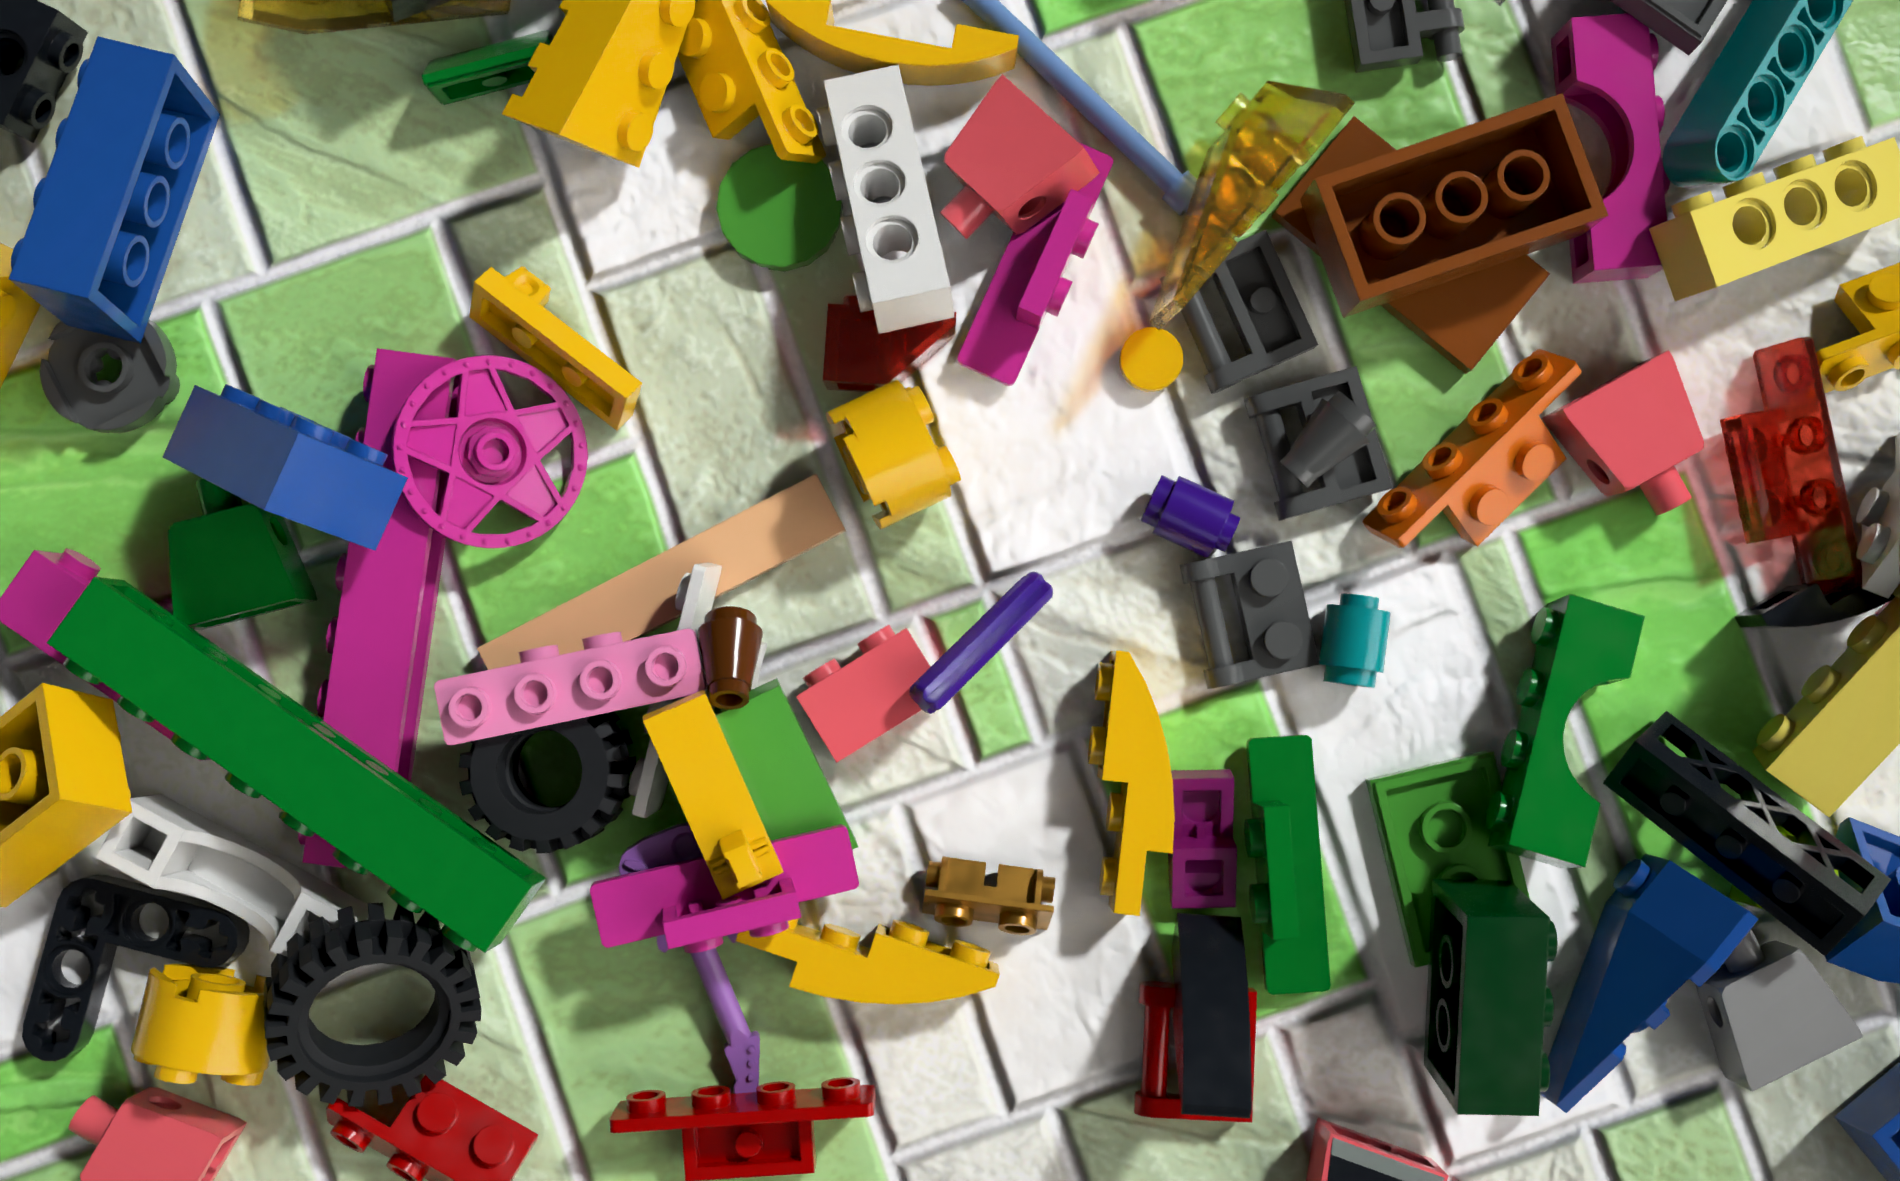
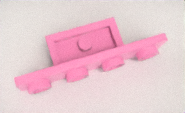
M687 628L623 642L621 632L601 634L582 639L584 650L560 655L558 645L529 649L519 652L521 662L519 664L438 680L434 684L444 741L447 745H457L687 697L703 689L706 691L707 685L696 632L693 629Z

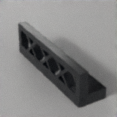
M1668 711L1663 713L1634 741L1603 782L1609 789L1824 956L1864 918L1891 881L1888 876ZM1664 737L1685 753L1686 757L1677 755L1661 743L1659 739ZM1720 784H1725L1738 793L1741 800L1735 799L1723 790ZM1776 826L1784 828L1796 837L1798 843L1792 842L1781 834ZM1834 869L1841 871L1862 887L1861 893L1839 878Z

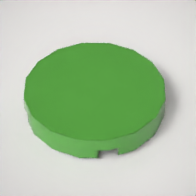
M769 144L751 149L732 163L720 183L716 210L725 238L741 258L760 267H767L769 270L786 272L810 265L829 250L840 227L843 203L842 200H836L830 169L823 160L817 164L781 160L777 156L773 145Z

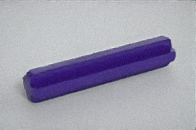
M1029 572L1026 576L1022 577L910 687L909 693L911 698L926 713L931 714L941 709L1052 598V586L1038 572Z

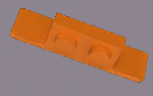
M1542 349L1534 351L1529 357L1520 361L1513 369L1512 374L1484 401L1474 406L1467 418L1446 439L1428 451L1423 461L1396 488L1387 492L1380 499L1378 505L1363 519V524L1368 531L1398 548H1403L1443 511L1461 538L1478 547L1567 459L1539 415L1581 374L1582 371L1576 361Z

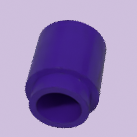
M1161 475L1140 521L1153 526V534L1208 558L1213 548L1223 552L1226 551L1241 517L1230 513L1234 500L1184 477L1178 476L1175 481Z

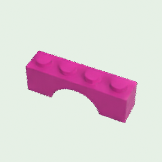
M1628 13L1571 17L1551 38L1556 95L1563 93L1567 104L1584 111L1599 125L1608 141L1611 153V174L1607 187L1601 196L1609 216L1583 235L1569 240L1573 284L1649 278L1663 270L1649 228L1669 221L1667 220L1665 195L1669 190L1670 180L1664 171L1659 133L1664 124L1665 110L1662 98L1659 95H1655L1653 74L1659 56L1658 41L1655 34L1650 33L1647 26Z

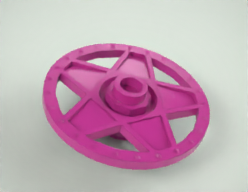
M495 355L467 357L451 362L432 372L412 390L405 400L396 419L392 435L394 472L408 477L402 494L411 509L425 524L440 535L472 547L506 548L517 546L548 532L563 519L575 503L584 483L587 470L588 450L586 434L579 413L569 396L552 378L541 370L509 357ZM497 371H503L529 381L545 393L554 403L514 410ZM460 374L456 417L413 420L416 412L433 390ZM570 435L571 468L564 491L560 496L540 460L565 437ZM408 456L447 473L439 515L430 507L418 491L408 463ZM499 501L536 521L530 526L506 534H478L472 532Z

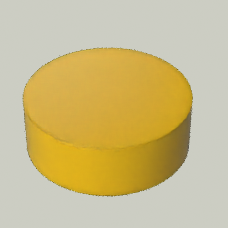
M1147 327L1134 332L1125 341L1119 355V367L1124 379L1132 387L1144 392H1156L1165 389L1178 377L1183 366V351L1180 343L1170 332L1157 327Z

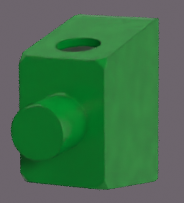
M205 479L195 482L203 515L175 522L168 529L174 616L194 630H204L317 601L314 587L283 517L265 511L251 503L242 505L240 497Z

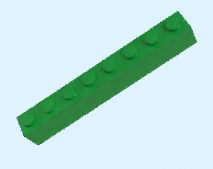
M94 577L47 642V644L67 657L63 665L71 673L92 684L98 685L103 682L121 695L117 703L126 712L146 722L156 720L174 733L171 737V742L177 748L196 759L206 760L210 758L228 771L225 775V780L232 787L252 798L258 799L261 795L282 809L279 813V818L287 826L309 837H313L316 833L336 847L333 856L342 865L358 874L367 875L368 872H371L390 886L387 894L392 900L414 913H421L422 910H425L444 924L441 929L444 936L462 949L474 952L478 948L486 953L501 944L546 880L540 873L125 580Z

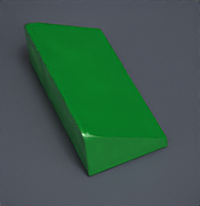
M548 30L433 59L427 64L422 73L423 83L436 99L444 105L528 84L535 73L528 66V63L540 42L550 45L553 40L552 35Z

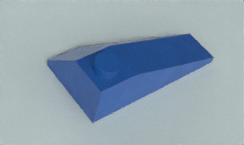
M1645 854L1641 859H1634L1624 866L1614 880L1613 887L1616 890L1604 905L1548 1056L1550 1084L1548 1090L1540 1092V1095L1563 1112H1569L1623 1060L1626 1053V1045L1623 1041L1630 1034L1640 1032L1649 1026L1655 1030L1670 1016L1669 1009L1665 1007L1670 996L1688 979L1698 987H1701L1717 972L1759 920L1756 916L1670 860Z

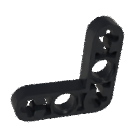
M93 875L70 882L62 890L57 900L29 1001L22 1032L25 1047L34 1057L42 1061H57L81 1051L89 1044L94 1034L117 946L199 967L213 968L235 960L245 951L250 935L248 923L237 915L205 900L162 889H153L147 885L108 875ZM96 892L95 901L104 905V912L90 917V908L81 905V900L83 896ZM148 903H155L167 912L169 926L161 938H152L141 929L139 923L140 913ZM219 922V933L228 937V944L215 948L212 951V940L208 937L196 934L183 937L187 927L205 929ZM86 928L84 936L97 935L98 939L84 936L72 937L71 932ZM69 950H78L88 958L90 974L83 984H74L63 975L61 969L62 959ZM67 998L81 999V1001L65 1007ZM62 1015L61 1027L70 1031V1037L55 1042L57 1034L54 1030L47 1028L48 1021L59 1018Z

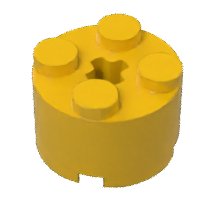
M894 380L826 412L828 424H836L840 421L845 432L835 436L834 440L863 502L871 499L874 506L880 505L882 509L881 512L872 516L879 529L888 527L951 497L950 486L961 481L958 467L945 445L942 447L934 445L926 425L934 421V416L926 397L918 385L913 388H904L898 380Z
M191 964L164 965L163 973L155 967L149 969L131 1046L134 1060L144 1064L156 1065L154 1077L165 1082L190 1084L196 1082L198 1073L221 1075V1080L231 1084L242 1086L260 1085L264 1071L269 1067L270 1057L267 1052V1040L265 1039L263 1008L266 977L256 975L255 984L252 987L246 985L245 981L235 978V970L229 968H208Z

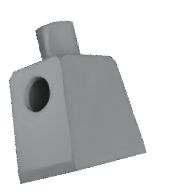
M1750 929L1717 972L1701 987L1696 985L1720 1068L1725 1078L1752 1092L1863 1037L1854 1020L1808 957L1799 948L1779 941H1770L1759 945L1752 929Z

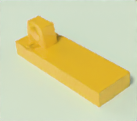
M521 266L506 277L492 267L485 271L474 281L469 317L533 367L552 378L564 391L618 431L633 416L642 382L544 308L549 301L551 288L525 267Z
M703 689L643 715V723L722 900L784 873L705 690Z

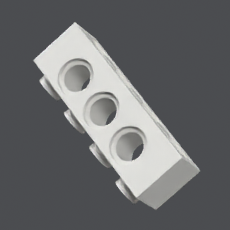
M899 64L824 80L829 106L817 108L825 147L837 144L841 160L828 162L836 200L849 198L853 215L840 217L848 256L861 253L865 271L852 274L860 312L874 310L879 334L954 318L951 286ZM868 143H880L871 148L861 147ZM881 196L893 197V199L884 203L871 202ZM892 251H904L907 253L905 256L895 260L882 258Z

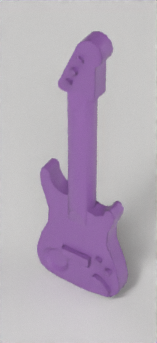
M686 822L645 836L629 846L622 853L618 868L620 875H625L702 857L703 855L689 823ZM738 933L727 935L732 943H736L735 940ZM665 934L657 936L658 949L664 953L668 951ZM717 949L690 953L727 1041L724 1044V1052L735 1076L734 1093L756 1092V1088L759 1086L760 1034L758 1031L750 1032Z

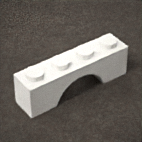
M162 794L131 798L132 813L111 828L95 857L153 889L187 894L210 902L237 915L264 935L269 943V951L276 955L278 953L287 956L286 942L296 933H299L311 942L309 923L322 916L332 930L339 928L337 910L352 906L356 922L368 920L367 903Z

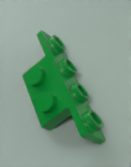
M1304 734L1250 738L1246 746L1252 818L1245 819L1244 838L1248 858H1255L1257 884H1250L1249 904L1253 923H1260L1265 990L1271 995L1328 991L1331 983L1312 739Z

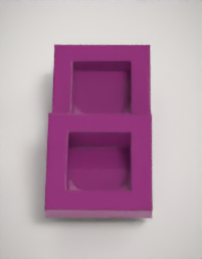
M1230 769L1171 770L1175 813L1173 854L1168 853L1172 909L1236 907L1237 846L1233 839L1234 776Z

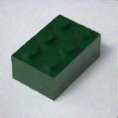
M1432 879L1429 940L1430 962L1428 965L1424 1066L1457 1115L1539 1116L1540 1092H1546L1550 1084V1065L1547 1054L1543 1050L1544 1027L1551 1026L1554 1016L1553 996L1550 988L1546 986L1547 963L1548 961H1554L1557 954V932L1550 917L1509 880Z

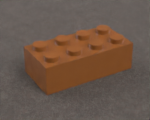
M1563 93L1317 177L1300 199L1343 318L1579 237L1609 216Z

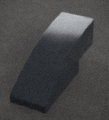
M1177 913L1171 949L1175 987V1002L1172 1016L1181 1114L1250 1118L1252 1110L1250 1014L1241 917Z

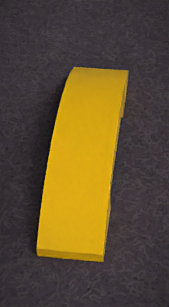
M766 0L771 22L784 35L818 58L853 73H861L899 64L903 84L938 86L975 82L1015 69L1019 35L956 24L952 48L836 27L834 26L835 21L831 0Z

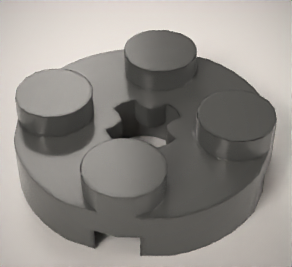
M150 320L147 323L141 343L67 326L60 321L48 338L54 340L49 349L48 360L41 358L40 380L50 404L61 416L94 431L124 433L140 428L152 421L163 410L165 404L172 402L179 393L180 382L176 375L177 362L174 349L163 330ZM106 354L122 362V370L119 372L120 376L114 383L108 380H97L96 373L104 368L101 358Z

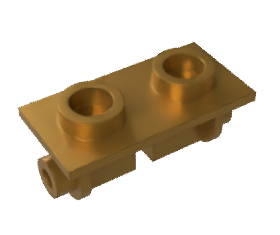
M942 856L941 862L929 861L926 886L935 887L938 890L925 889L922 913L935 915L934 920L938 923L948 926L966 927L972 925L973 920L998 923L999 930L1014 935H1032L1036 933L1037 929H1048L1054 913V906L1043 905L1041 902H1053L1055 878L1043 876V869L999 864L996 887L984 885L986 862Z

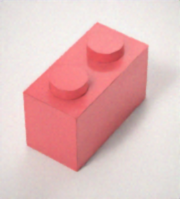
M887 625L857 644L863 655L841 668L834 658L803 677L808 689L797 695L796 698L836 763L922 710L911 698L909 691L910 687L931 666L907 628L895 634L891 626Z

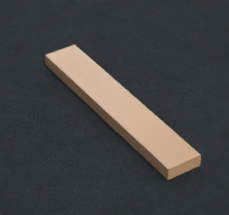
M814 474L478 647L477 650L487 669L490 670L521 663L519 652L529 649L558 645L560 655L584 650L582 639L612 632H621L623 642L638 639L681 617L682 611L677 610L675 607L677 590L684 574L687 572L692 573L695 564L710 562L722 566L714 598L716 599L846 532L818 475Z

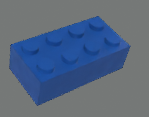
M97 36L90 58L86 59L79 69L77 77L78 91L69 116L63 119L58 126L55 139L56 151L47 176L41 179L36 186L33 198L34 211L25 236L16 243L11 256L12 271L9 280L67 326L141 343L220 113L174 54Z

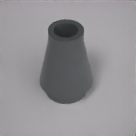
M1337 391L1328 402L1323 398L1321 399L1290 451L1282 458L1280 463L1308 488L1318 477L1370 443L1366 436L1376 427V424L1342 392Z

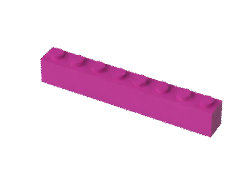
M377 348L375 365L371 364L368 366L363 382L364 399L369 403L366 427H361L358 430L355 440L388 454L383 465L384 467L394 471L391 451L392 435L396 419L405 400L424 378L442 366L456 361L454 358ZM460 374L433 390L418 409L413 420L456 417ZM408 456V463L418 491L430 507L439 515L447 473ZM401 493L376 551L349 541L347 553H343L339 558L335 582L337 589L342 592L338 616H334L331 619L327 630L326 648L328 653L332 654L329 680H324L319 689L317 713L328 725L411 782L446 537L425 524L411 509ZM298 832L299 843L305 845L302 863L347 868L333 856L336 847L316 833L313 837H309Z

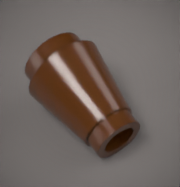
M735 606L715 608L705 615L704 624L697 631L707 689L709 691V702L714 707L720 709H739L749 703V692L752 687L763 631L757 625L756 616L747 609Z

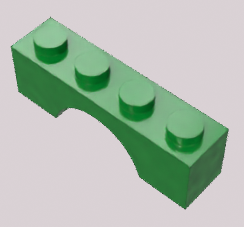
M1568 594L1547 604V607L1540 609L1531 631V642L1537 645L1532 668H1527L1524 671L1516 692V703L1522 706L1517 729H1512L1509 732L1501 752V765L1507 767L1501 792L1497 791L1493 795L1486 813V828L1491 830L1488 842L1489 847L1558 868L1586 867L1601 803L1579 785L1569 769L1563 745L1565 723L1574 704L1589 689L1594 686L1608 685L1631 677L1645 616L1573 594Z

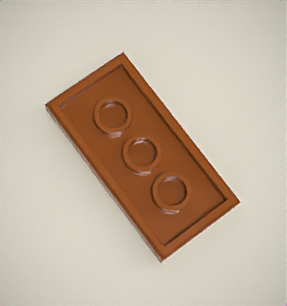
M1353 116L1274 212L1272 218L1320 256L1300 201L1310 184L1317 177L1387 154L1396 149ZM1524 255L1380 306L1463 373L1467 374L1477 365L1550 273L1528 255Z

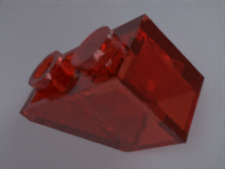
M857 295L845 296L843 304L828 303L823 382L826 389L868 393L894 380L902 383L956 336L957 312H954V318L879 334L874 310L860 312Z

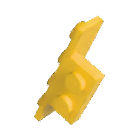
M698 0L695 2L694 14L687 25L678 52V58L712 138L730 140L760 115L774 150L781 160L817 164L826 157L825 149L818 135V124L812 113L805 106L794 80V69L788 58L781 51L770 25V14L761 0Z
M1900 262L1839 285L1834 302L1859 331L1860 335L1825 347L1815 353L1804 385V389L1812 398L1833 390H1849L1859 385L1866 378L1892 368L1900 370Z

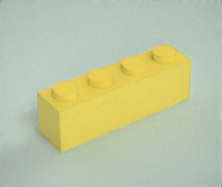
M1900 584L1893 591V595L1896 597L1878 616H1868L1853 629L1847 639V646L1849 647L1831 667L1829 665L1820 667L1807 679L1801 690L1803 697L1786 715L1778 714L1767 722L1757 737L1756 742L1758 746L1752 751L1768 773L1828 817L1847 800L1900 744Z

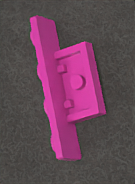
M1082 143L1080 144L1085 148L1100 173L1079 191L1071 189L1066 201L1024 233L1012 234L957 357V361L961 366L1006 386H1013L1046 313L1058 317L1073 281L1063 277L1072 255L1084 259L1099 223L1090 220L1089 217L1112 168L1113 158Z
M840 824L771 840L784 873L723 900L703 856L595 881L591 884L590 894L601 943L604 947L610 948L665 934L668 949L683 946L686 953H698L722 945L724 943L723 936L749 930L751 937H765L780 933L788 929V921L801 918L799 902L854 890L859 886L849 832L845 825Z

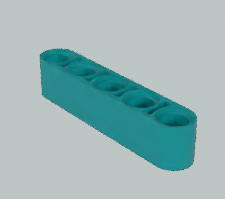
M1752 0L1666 142L1663 150V166L1670 182L1677 187L1689 188L1736 182L1746 178L1754 168L1853 0Z

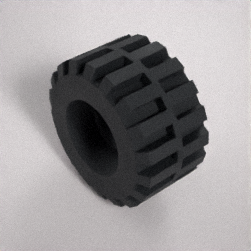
M615 712L471 741L473 744L470 752L461 753L459 768H468V780L459 782L462 796L472 794L476 804L468 809L474 821L485 819L490 826L485 833L494 840L506 838L510 840L509 848L522 852L532 848L536 849V853H552L558 849H568L593 838L604 831V827L608 823L617 819L624 810L620 807L623 800L631 796L629 794L630 772L634 770L636 765V756L629 757L627 745L633 742L628 730L621 731L616 724L620 718ZM545 730L556 731L565 736L576 748L582 763V778L576 794L569 802L557 807L545 806L530 797L523 788L518 774V760L523 746L532 735Z

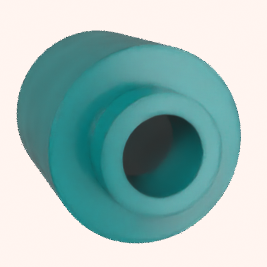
M1341 593L1339 605H1326L1319 665L1325 666L1324 682L1375 688L1377 673H1384L1391 612L1378 610L1380 598Z

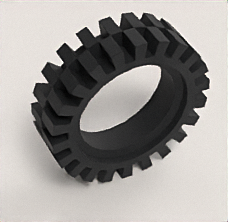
M383 902L367 903L368 920L356 922L352 906L337 910L339 928L332 930L322 916L309 923L311 942L299 933H296L286 942L287 956L277 953L271 964V977H266L264 984L265 1039L267 1040V1052L271 1062L277 1060V1072L285 1081L295 1076L296 1090L308 1096L319 1084L320 1101L334 1104L341 1090L345 1089L347 1090L348 1106L363 1107L365 1092L377 1090L378 1105L393 1102L391 1087L402 1084L407 1097L422 1092L419 1075L424 1073L436 1084L446 1076L444 1060L457 1066L465 1057L463 1043L473 1044L477 1035L475 1021H481L482 1009L474 965L471 960L470 951L462 949L447 939L440 930L439 921L426 911L415 923L413 912L397 904L393 920L385 919ZM385 963L407 967L417 971L426 978L435 990L434 1001L427 1015L416 1027L402 1036L383 1043L353 1045L333 1040L319 1031L309 1018V1009L315 997L328 982L346 971L363 965Z

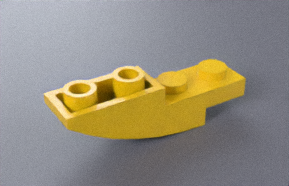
M1116 650L1110 652L1109 663L1099 662L1095 700L1105 701L1102 727H1091L1088 747V764L1098 765L1097 777L1101 780L1122 782L1121 792H1110L1106 830L1116 832L1114 857L1103 856L1099 894L1109 896L1108 905L1113 913L1140 916L1147 851L1173 854L1175 822L1173 779L1165 736L1147 684L1131 654Z
M799 918L788 921V929L780 933L765 937H751L748 930L738 933L735 940L736 942L796 961L797 964L789 987L823 997L860 1003L910 1004L963 997L996 987L1000 975L999 965L988 961L991 954L989 950L962 940H954L952 948L928 941L930 931L918 925L897 919L893 920L891 928L878 924L870 948L858 944L861 936L854 931L833 924H824L821 932L797 924Z

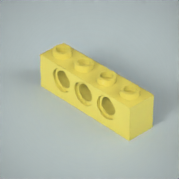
M1859 136L1823 150L1825 163L1817 165L1813 154L1774 168L1773 172L1776 180L1766 184L1763 173L1760 172L1722 187L1726 197L1724 200L1715 202L1711 191L1672 205L1671 208L1675 218L1651 227L1649 231L1674 300L1678 301L1719 287L1900 218V151L1895 137L1866 147L1863 136Z

